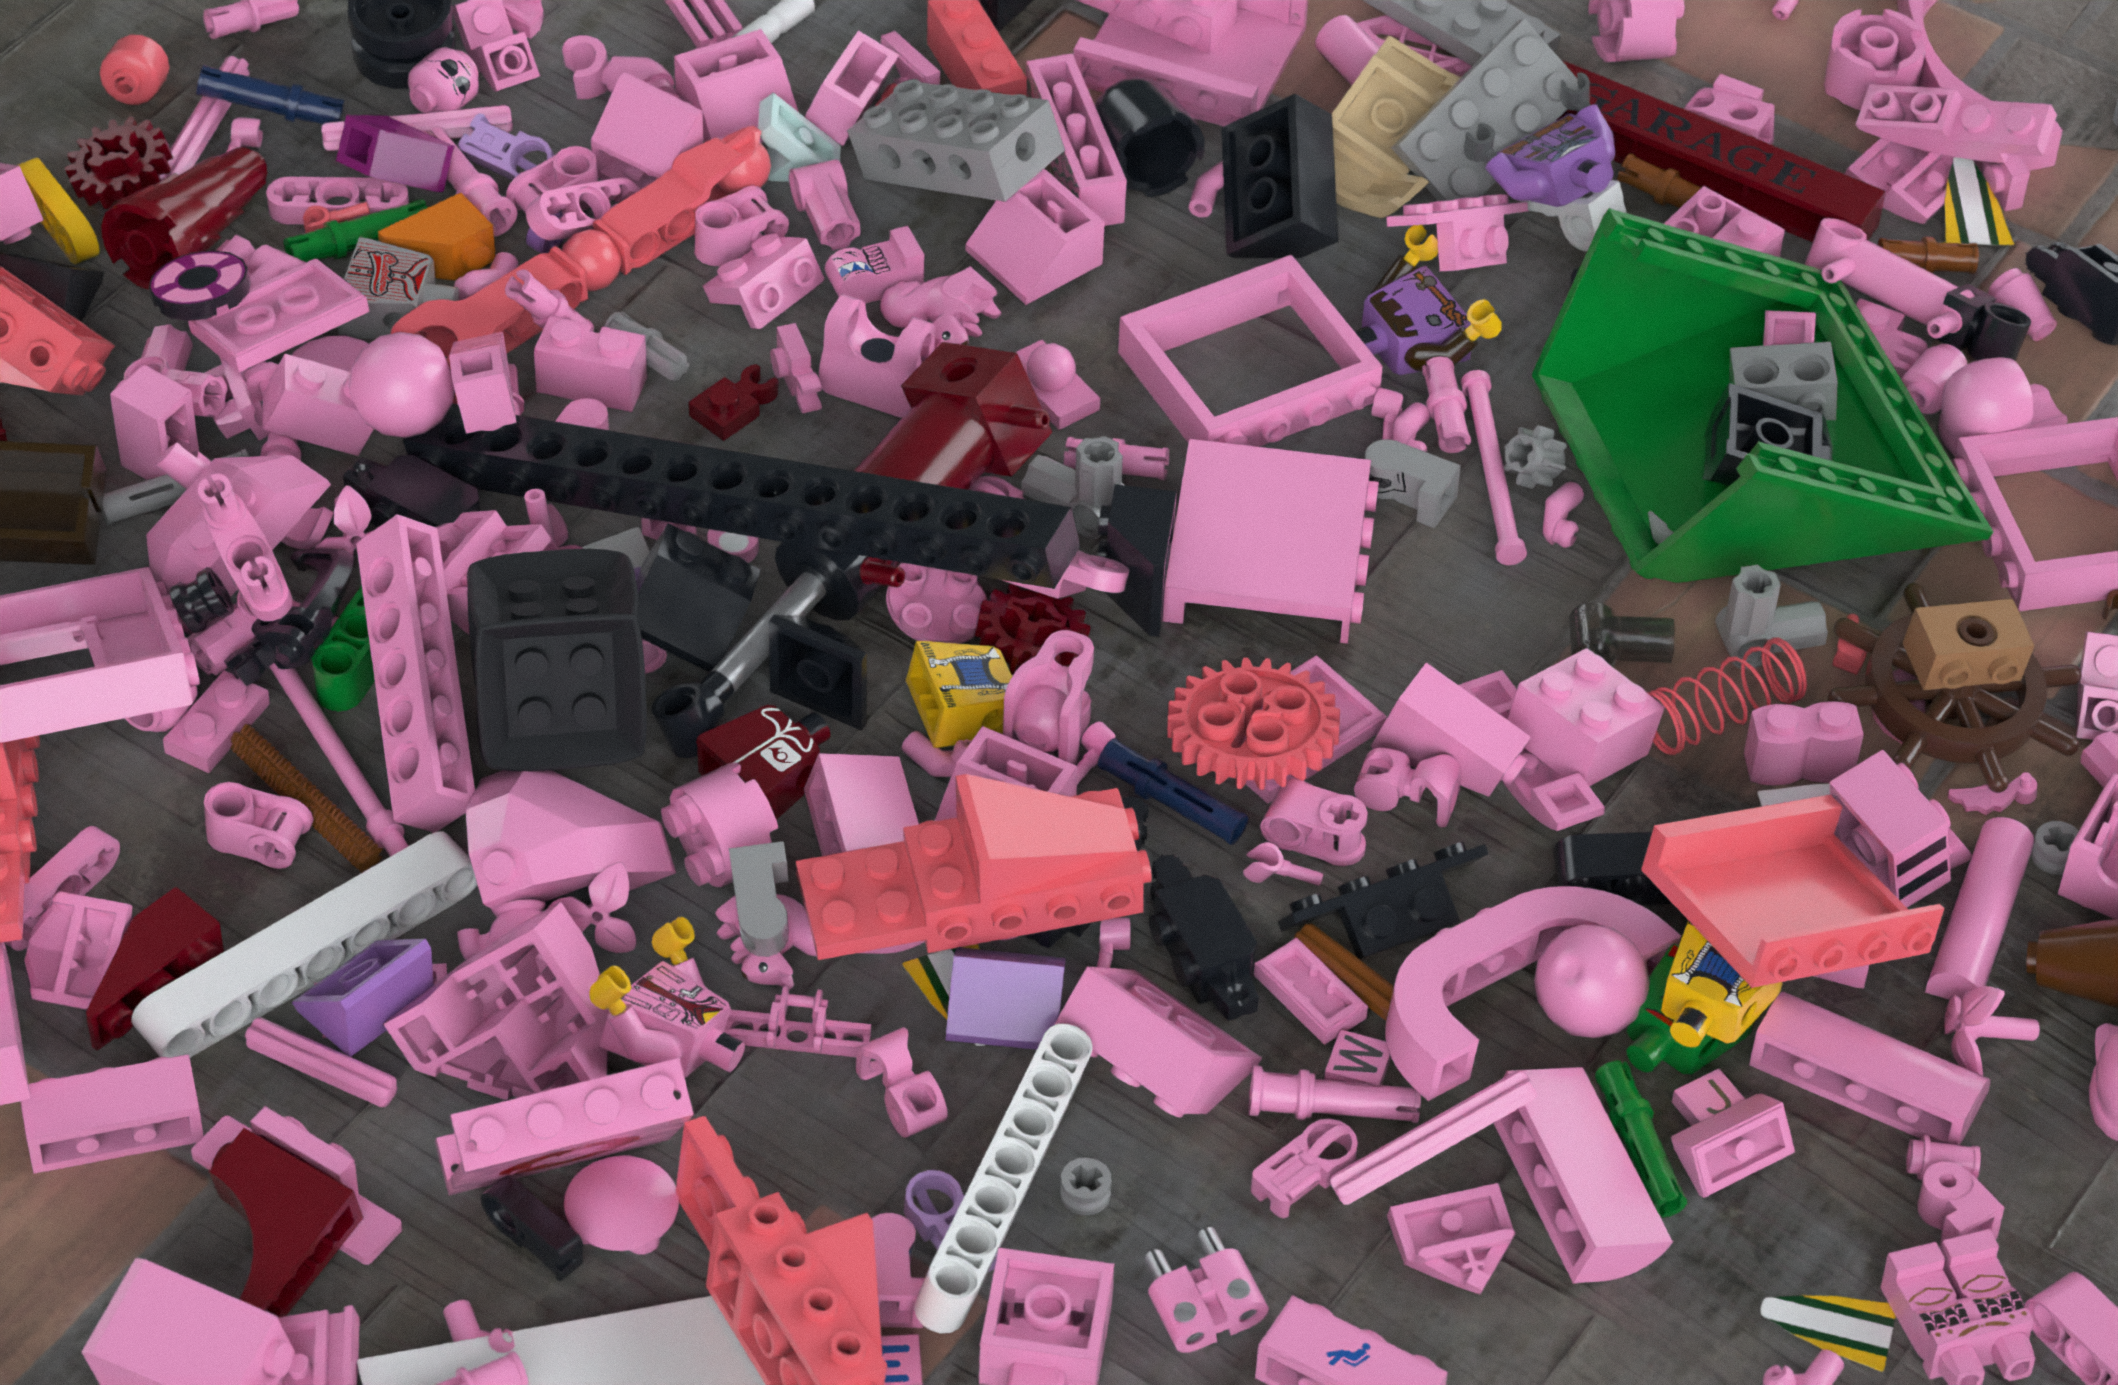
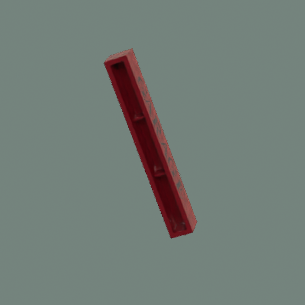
M1561 60L1576 78L1579 72L1584 73L1589 78V103L1598 106L1613 134L1615 157L1612 161L1622 164L1627 155L1631 153L1636 155L1637 158L1665 171L1669 168L1680 172V178L1700 187L1705 186L1785 229V232L1812 243L1821 221L1827 218L1838 219L1855 225L1866 234V240L1868 241L1879 227L1885 190ZM1567 109L1557 120L1568 114L1576 116L1578 111Z

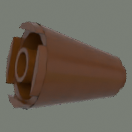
M2118 918L2041 930L2038 941L2028 942L2026 957L2027 974H2036V981L2039 986L2118 1009Z

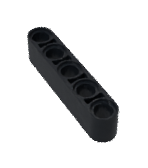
M1652 832L1570 835L1558 841L1552 850L1558 887L1570 886L1601 890L1619 895L1639 905L1673 904L1641 870Z

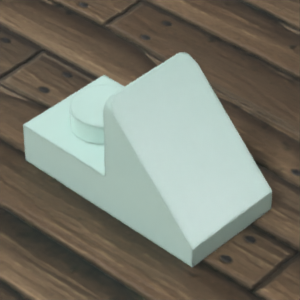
M775 93L760 101L758 129L761 131V139L768 146L767 152L771 160L772 167L768 178L769 181L789 182L790 169L835 159L840 161L841 145Z

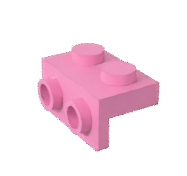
M775 233L760 237L752 243L751 251L739 259L731 260L720 266L717 270L718 275L703 285L709 302L740 305L749 326L752 329L763 328L824 281V276L807 238L779 237Z

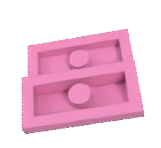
M1880 138L1852 163L1844 174L1885 190L1884 209L1897 216L1924 225L1945 205L1947 180L1954 157L1905 146Z

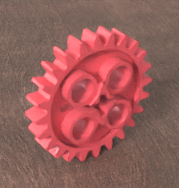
M1248 657L1243 658L1241 667L1234 668L1227 660H1223L1222 671L1220 672L1205 666L1202 668V679L1190 675L1186 677V688L1176 687L1175 701H1169L1167 737L1172 738V751L1182 752L1183 765L1197 763L1196 775L1198 776L1206 775L1211 771L1216 772L1215 783L1219 785L1228 777L1236 778L1237 789H1242L1247 780H1254L1259 790H1264L1266 780L1274 779L1278 785L1285 787L1286 776L1290 774L1303 781L1306 779V767L1320 771L1322 769V758L1332 759L1334 745L1339 744L1340 708L1335 707V695L1325 694V683L1323 681L1310 683V672L1307 670L1295 676L1292 675L1291 663L1288 662L1278 670L1271 668V660L1269 658H1266L1260 667H1253Z

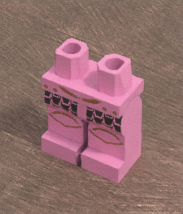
M1991 1229L1942 1240L1941 1249H1939L1936 1242L1888 1253L1880 1289L1914 1350L1924 1360L1922 1366L1929 1380L1943 1377L1948 1385H1982L1985 1376L1983 1366L1994 1363L1998 1366L2003 1378L2009 1381L2026 1378L2032 1374L2036 1358L2029 1339L2034 1320L2029 1310L2024 1308L2017 1290L2011 1287L1997 1258L1999 1245Z

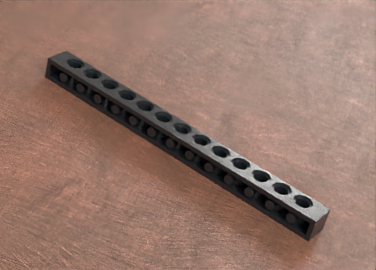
M453 404L442 422L425 434L403 439L408 455H414L480 490L524 497L525 493L531 489H541L545 493L546 501L1051 589H1055L1080 548L1072 508L1069 506L516 415L517 423L504 425L493 431L481 430L466 434L459 405Z

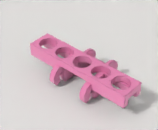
M783 986L782 994L775 995V1002H772L770 1014L731 1010L724 1032L743 1041L745 1046L856 1057L857 1047L870 1042L871 1024L826 1020L828 1000L822 999L823 990L818 989L815 997L789 994L788 986ZM788 1006L813 1008L812 1023L787 1021ZM744 1024L751 1027L752 1030L736 1029L734 1027ZM769 1027V1031H767V1032L761 1031V1030H763V1029ZM794 1030H800L805 1032L808 1037L802 1042L795 1043L790 1041L787 1035ZM825 1033L831 1034L835 1039L824 1038ZM849 1036L859 1037L863 1042L849 1041L844 1039Z

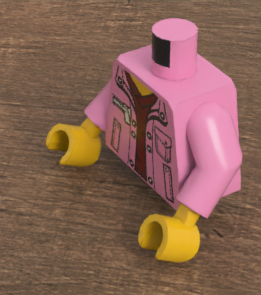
M678 917L671 923H665L655 931L652 937L653 949L660 956L670 958L672 965L661 961L632 985L626 973L620 967L613 965L601 973L597 981L591 985L589 991L591 1002L600 1009H609V1015L599 1046L645 1066L679 1058L684 1078L705 1061L728 1072H732L744 1053L745 1043L724 1032L731 1011L730 1005L726 1000L706 988L694 957L688 959L684 948L694 941L695 937L694 929L686 918Z

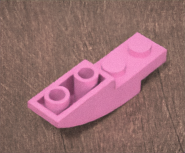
M1870 84L1856 126L1859 130L1877 137L1933 153L1979 161L2006 163L2008 154L2043 156L2057 114L2051 104L1962 99L1957 89Z

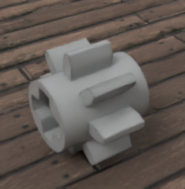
M1537 425L1534 431L1520 427L1518 428V435L1513 437L1508 444H1505V460L1507 464L1504 467V471L1518 475L1516 478L1517 485L1533 489L1536 484L1551 487L1553 484L1552 479L1556 478L1562 470L1566 469L1565 453L1563 450L1567 445L1553 439V429Z

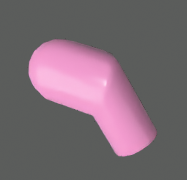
M1821 1350L1805 1373L1794 1374L1793 1370L1788 1366H1784L1782 1370L1779 1365L1770 1367L1763 1376V1385H1833L1844 1369V1362L1836 1353L1830 1350Z

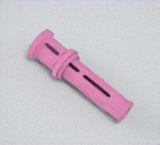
M430 127L431 132L436 138L454 145L447 180L457 191L456 194L461 192L492 223L494 237L507 232L516 221L518 214L516 206L509 198L501 197L498 193V184L490 175L479 173L450 139L443 127Z
M1253 1065L1249 1116H1258L1260 1111L1295 1114L1297 1120L1311 1118L1312 1113L1411 1121L1412 1123H1418L1420 1113L1418 1108L1421 1106V1094L1411 1087L1315 1079V1073H1310L1309 1070L1301 1069L1298 1075L1264 1072L1262 1066Z

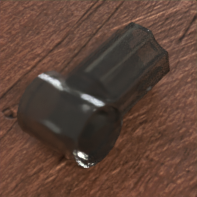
M1596 602L1577 606L1569 616L1571 656L1588 648L1594 654L1602 657L1610 666H1613L1616 661L1672 663L1675 635L1674 619L1615 616V612L1611 607Z

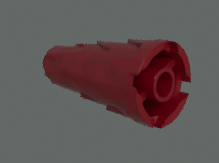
M237 147L220 156L209 157L181 175L174 173L159 183L139 189L118 201L105 212L101 224L104 247L112 263L115 264L122 258L130 268L122 275L135 285L149 290L151 276L162 265L183 255L208 251L222 238L219 234L244 213L242 208L266 184L268 172L264 158L258 152L247 147Z

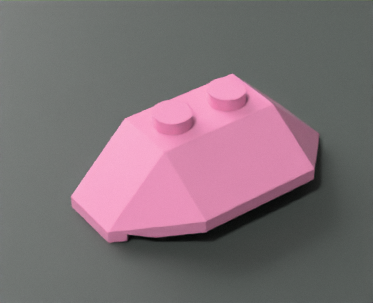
M292 455L215 458L146 534L149 566L155 582L164 581L167 595H170V588L179 582L188 584L194 581L199 571L209 567L223 582L230 598L237 591L204 518V504L197 492L198 484L204 478L207 479L210 487L215 485L211 478L213 474H223L230 480L233 492L244 501L272 550L331 485L329 481ZM254 561V562H250L251 565H252V567H253V569H254L255 567H257V564H256L255 561ZM176 610L183 632L189 636L192 635L194 632L186 626Z

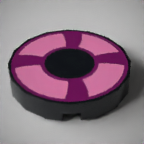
M210 250L183 255L162 265L151 276L148 288L152 303L155 308L156 306L160 308L161 314L171 319L191 321L211 318L217 315L216 308L228 304L229 309L236 307L249 293L251 280L248 268L242 258L230 252Z

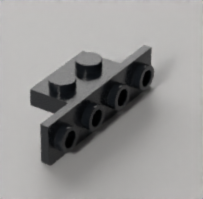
M1464 842L1453 844L1434 852L1436 862L1419 867L1417 860L1412 859L1386 869L1388 879L1371 884L1369 877L1364 876L1337 887L1340 896L1327 901H1322L1320 893L1297 900L1289 904L1292 913L1279 920L1278 925L1281 932L1339 912L1356 957L1360 960L1460 923L1461 921L1442 874L1470 865L1489 853L1485 844L1469 850L1466 849Z

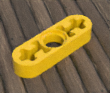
M35 157L16 165L20 166L44 219L40 223L73 264H78L99 255V244L89 221L42 161Z

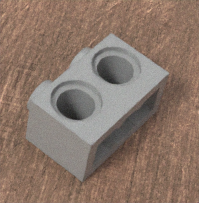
M1831 342L1730 348L1729 383L1823 413L1826 420H1836L1838 382Z

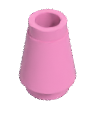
M2014 268L2003 273L1990 286L1988 294L1997 298L1995 303L2012 306L2030 318L2032 323L2027 335L2034 341L2047 337L2057 326V321L2053 318L2030 274H2023L2020 269Z

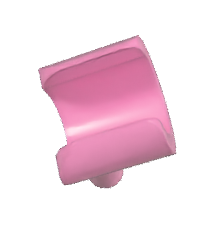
M241 117L234 119L231 126V142L226 152L237 147L260 148L263 139V132L259 130L260 119Z
M1380 387L1374 398L1371 415L1384 419L1382 440H1392L1394 420L1403 412L1401 407L1403 395L1399 392Z
M1103 722L1092 724L1081 738V744L1088 752L1077 764V785L1092 767L1098 764V759L1104 747L1115 738V733Z
M1262 843L1246 854L1247 857L1258 861L1251 863L1243 870L1245 877L1251 882L1262 883L1274 873L1320 886L1323 873L1283 860L1282 852L1273 843Z
M1113 918L1101 921L1099 958L1096 967L1110 968L1113 960V950H1130L1129 918Z

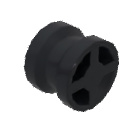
M209 567L199 571L194 581L188 584L179 582L170 588V596L178 614L186 626L194 633L205 629L210 619L216 616L225 618L234 612V606L227 589L218 575Z

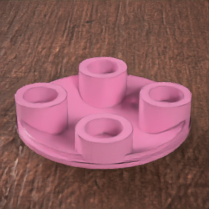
M901 563L898 566L903 568L905 572V581L898 588L888 586L886 605L890 617L900 630L917 641L962 644L975 636L981 603L983 600H987L982 586L977 581L978 576Z
M613 1156L591 1163L572 1179L564 1197V1212L569 1227L580 1236L583 1244H591L595 1247L611 1251L630 1250L635 1254L641 1255L651 1253L658 1247L660 1237L670 1229L679 1209L676 1185L668 1173L651 1161L633 1156Z

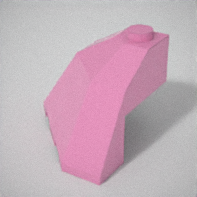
M503 770L484 777L480 780L465 810L469 857L482 902L492 910H495L503 903L516 900L532 899L546 902L589 886L599 873L618 862H623L627 869L629 891L676 874L660 822L552 770Z
M561 902L521 923L465 960L383 1024L415 1071L436 1077L441 1072L468 1081L467 1088L503 1100H508L511 1096L520 1098L607 1076L608 1050L603 1049L599 1044L609 1015V1009L604 1010L596 1007L589 998L591 985L597 981L600 973L592 947Z

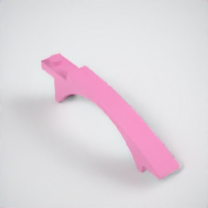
M1897 0L1898 13L1908 16L1922 29L1921 39L1926 46L1918 87L1957 89L1962 99L1992 101L1958 79L1943 64L1932 48L1924 28L1923 18L1937 0ZM2057 121L2054 122L2043 156L2008 154L2006 163L1973 160L1987 180L1992 193L2004 211L2022 208L2030 175L2029 171L2055 165L2063 131Z

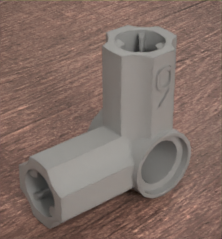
M1106 436L1095 439L1085 438L1076 448L1075 470L1047 456L1043 457L1038 454L1029 464L1026 475L1022 480L1021 491H1023V495L1038 502L1071 507L1077 533L1088 539L1099 538L1101 536L1098 535L1101 505H1111L1115 484L1124 485L1122 483L1123 455L1118 450L1119 442Z
M1759 565L1741 567L1739 575L1732 579L1728 604L1718 613L1715 619L1716 627L1729 656H1736L1740 659H1743L1745 652L1750 647L1759 646L1763 648L1764 643L1772 638L1783 639L1795 650L1826 644L1828 631L1825 620L1826 614L1820 601L1776 607L1781 586L1776 573L1764 570ZM1773 644L1770 648V652L1773 654L1784 652L1776 644ZM1752 652L1746 661L1754 668L1762 666V652ZM1732 662L1737 668L1741 669L1740 662Z

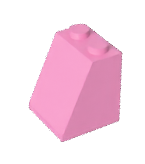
M135 1258L82 1350L84 1358L100 1385H277L281 1377L285 1376L289 1371L295 1353L277 1316L140 1258Z

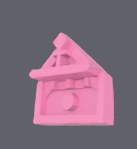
M1498 1183L1392 1206L1387 1213L1394 1239L1405 1265L1477 1294L1482 1293L1515 1236Z

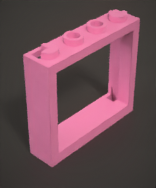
M1292 255L1120 317L1118 353L1188 443L1189 439L1260 447L1270 442H1277L1291 434L1313 426L1322 425L1328 420L1373 404L1375 395L1381 386L1383 366ZM1290 305L1341 368V370L1214 417L1164 351Z
M2118 417L1959 438L1956 456L1951 462L1994 532L1988 540H1982L1983 551L1988 558L1992 557L1998 569L2001 588H2007L2019 612L2106 600L2110 592L2118 590V551L2035 562L1994 479L1996 476L2108 462L2118 481Z

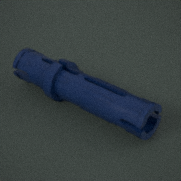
M206 65L202 66L196 95L273 112L285 116L286 121L294 123L296 119L321 125L328 122L341 121L345 102L344 99L305 91L302 85L294 83L292 87L278 85Z
M1116 738L1109 741L1101 752L1098 759V767L1135 787V794L1143 799L1154 798L1186 819L1195 822L1224 839L1230 845L1235 844L1244 833L1249 820L1248 815L1238 812L1204 790L1168 771L1167 763L1160 759L1153 758L1149 760L1123 745Z

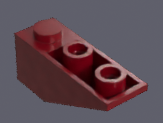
M174 887L133 917L86 1010L91 1046L96 1051L113 1039L120 1038L130 1031L133 1027L132 1014L143 999L224 952L220 922L179 888Z

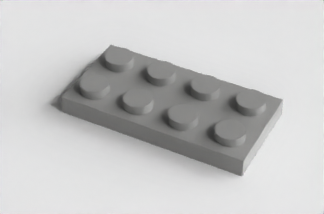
M1362 0L1471 66L1517 21L1524 18L1553 51L1557 49L1561 37L1560 33L1546 26L1540 19L1529 16L1507 3L1506 0Z
M1524 18L1517 21L1391 148L1415 176L1423 177L1429 181L1425 187L1437 201L1482 196L1496 180L1485 169L1487 165L1485 161L1475 162L1465 156L1464 142L1466 132H1469L1477 139V129L1480 123L1491 126L1495 131L1493 149L1497 153L1555 122L1567 110L1561 101V80L1566 82L1569 89L1580 90L1577 78Z

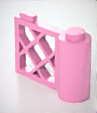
M1388 15L1356 23L1349 16H1338L1327 22L1316 38L1318 52L1351 86L1373 55L1378 52L1385 40L1376 36L1378 34L1400 38L1399 41L1403 44L1405 40L1432 46L1431 51L1408 47L1457 76L1462 77L1472 67L1458 57L1454 58L1436 53L1437 48H1443Z

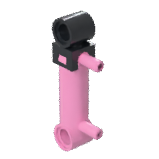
M1832 218L1821 221L1804 265L1821 269L1822 278L1825 282L1832 284L1841 280L1843 284L1927 326V332L1930 337L1944 344L1952 345L1960 351L1967 348L1968 353L1977 361L1998 357L2011 358L2016 361L2032 323L2025 313L2012 306L1995 303L1997 298L1968 283L1958 287L1866 240V234L1853 224Z

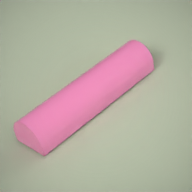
M1996 817L1989 819L1983 824L1927 982L1925 993L1950 1000L1952 995H1955L1962 1002L1966 992L1976 987L1986 986L2034 845L2032 832L2021 822L2011 818Z

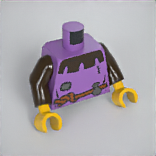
M1413 225L1407 230L1404 239L1405 244L1410 250L1404 257L1399 255L1365 299L1362 328L1354 331L1373 355L1378 354L1390 370L1398 375L1422 371L1423 365L1428 366L1426 361L1434 357H1447L1453 362L1454 366L1457 363L1470 360L1471 350L1478 345L1476 339L1480 336L1485 339L1494 338L1501 332L1502 322L1494 313L1495 309L1488 300L1481 299L1474 302L1466 314L1426 265L1420 268L1416 266L1419 261L1432 260L1438 254V241L1433 234L1423 244L1419 245L1427 234L1423 225Z

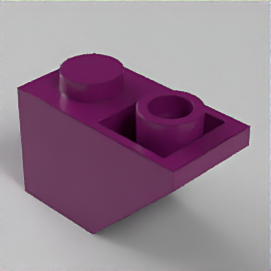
M346 115L336 161L370 177L434 192H444L454 145L389 116Z

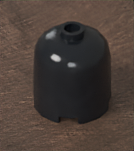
M1132 77L1114 83L1098 97L1095 107L1126 177L1127 190L1142 191L1146 197H1155L1168 194L1187 182L1188 177L1185 173L1193 166L1196 157L1202 160L1204 156L1205 138L1199 125L1169 90L1153 79Z

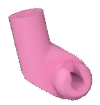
M1223 160L1197 178L1189 203V210L1193 215L1203 218L1212 213L1217 193L1224 187Z
M500 252L496 254L490 269L473 270L459 277L454 284V287L459 289V300L472 296L517 268L518 261L516 257L507 252Z
M1418 402L1407 407L1394 420L1392 440L1426 452V444L1422 441H1416L1415 437L1416 433L1430 419L1428 408Z
M1566 482L1545 501L1542 534L1551 545L1557 543L1563 548H1568L1576 541L1577 537L1574 534L1579 531V527L1575 522L1567 520L1568 513L1582 502L1584 493L1580 485L1575 482Z
M914 731L905 738L902 744V751L930 776L951 777L956 762L971 743V740L957 741L953 751L941 750L940 748H933L931 741L920 731Z
M458 1300L444 1308L443 1315L453 1342L489 1336V1345L496 1352L506 1353L515 1347L511 1330L506 1328L502 1332L501 1329L496 1328L491 1333L481 1330L469 1301ZM508 1332V1335L512 1337L511 1343L503 1339V1333Z

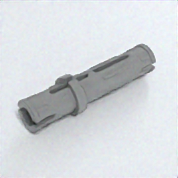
M243 449L240 452L221 458L249 457L246 449ZM166 474L105 493L102 505L104 521L108 526L123 519L172 505L186 489Z

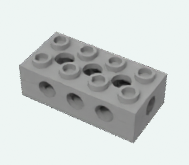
M907 80L898 84L891 95L879 105L865 111L863 118L847 130L865 180L1004 202L1065 151L1049 100L1029 98L1022 94L994 93L987 89L972 90L958 88L951 84L936 85L922 83L919 80Z

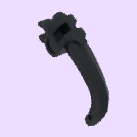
M310 549L295 551L291 555L290 559L298 571L315 570L318 572V576L300 607H291L285 616L275 621L256 619L251 627L256 639L247 646L232 653L224 661L235 678H240L244 685L248 686L258 680L273 663L276 664L278 669H293L307 664L315 655V647L323 644L329 636L332 619L335 617L349 585L354 561L352 554L341 549Z

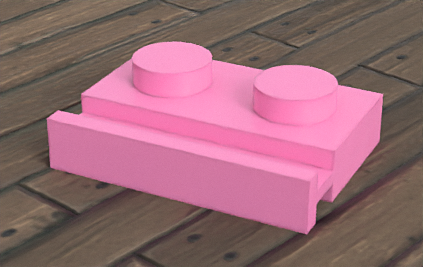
M353 1305L345 1306L344 1312L329 1314L328 1310H321L278 1318L295 1353L289 1371L285 1376L281 1377L277 1385L358 1384L357 1360L359 1354L360 1318Z

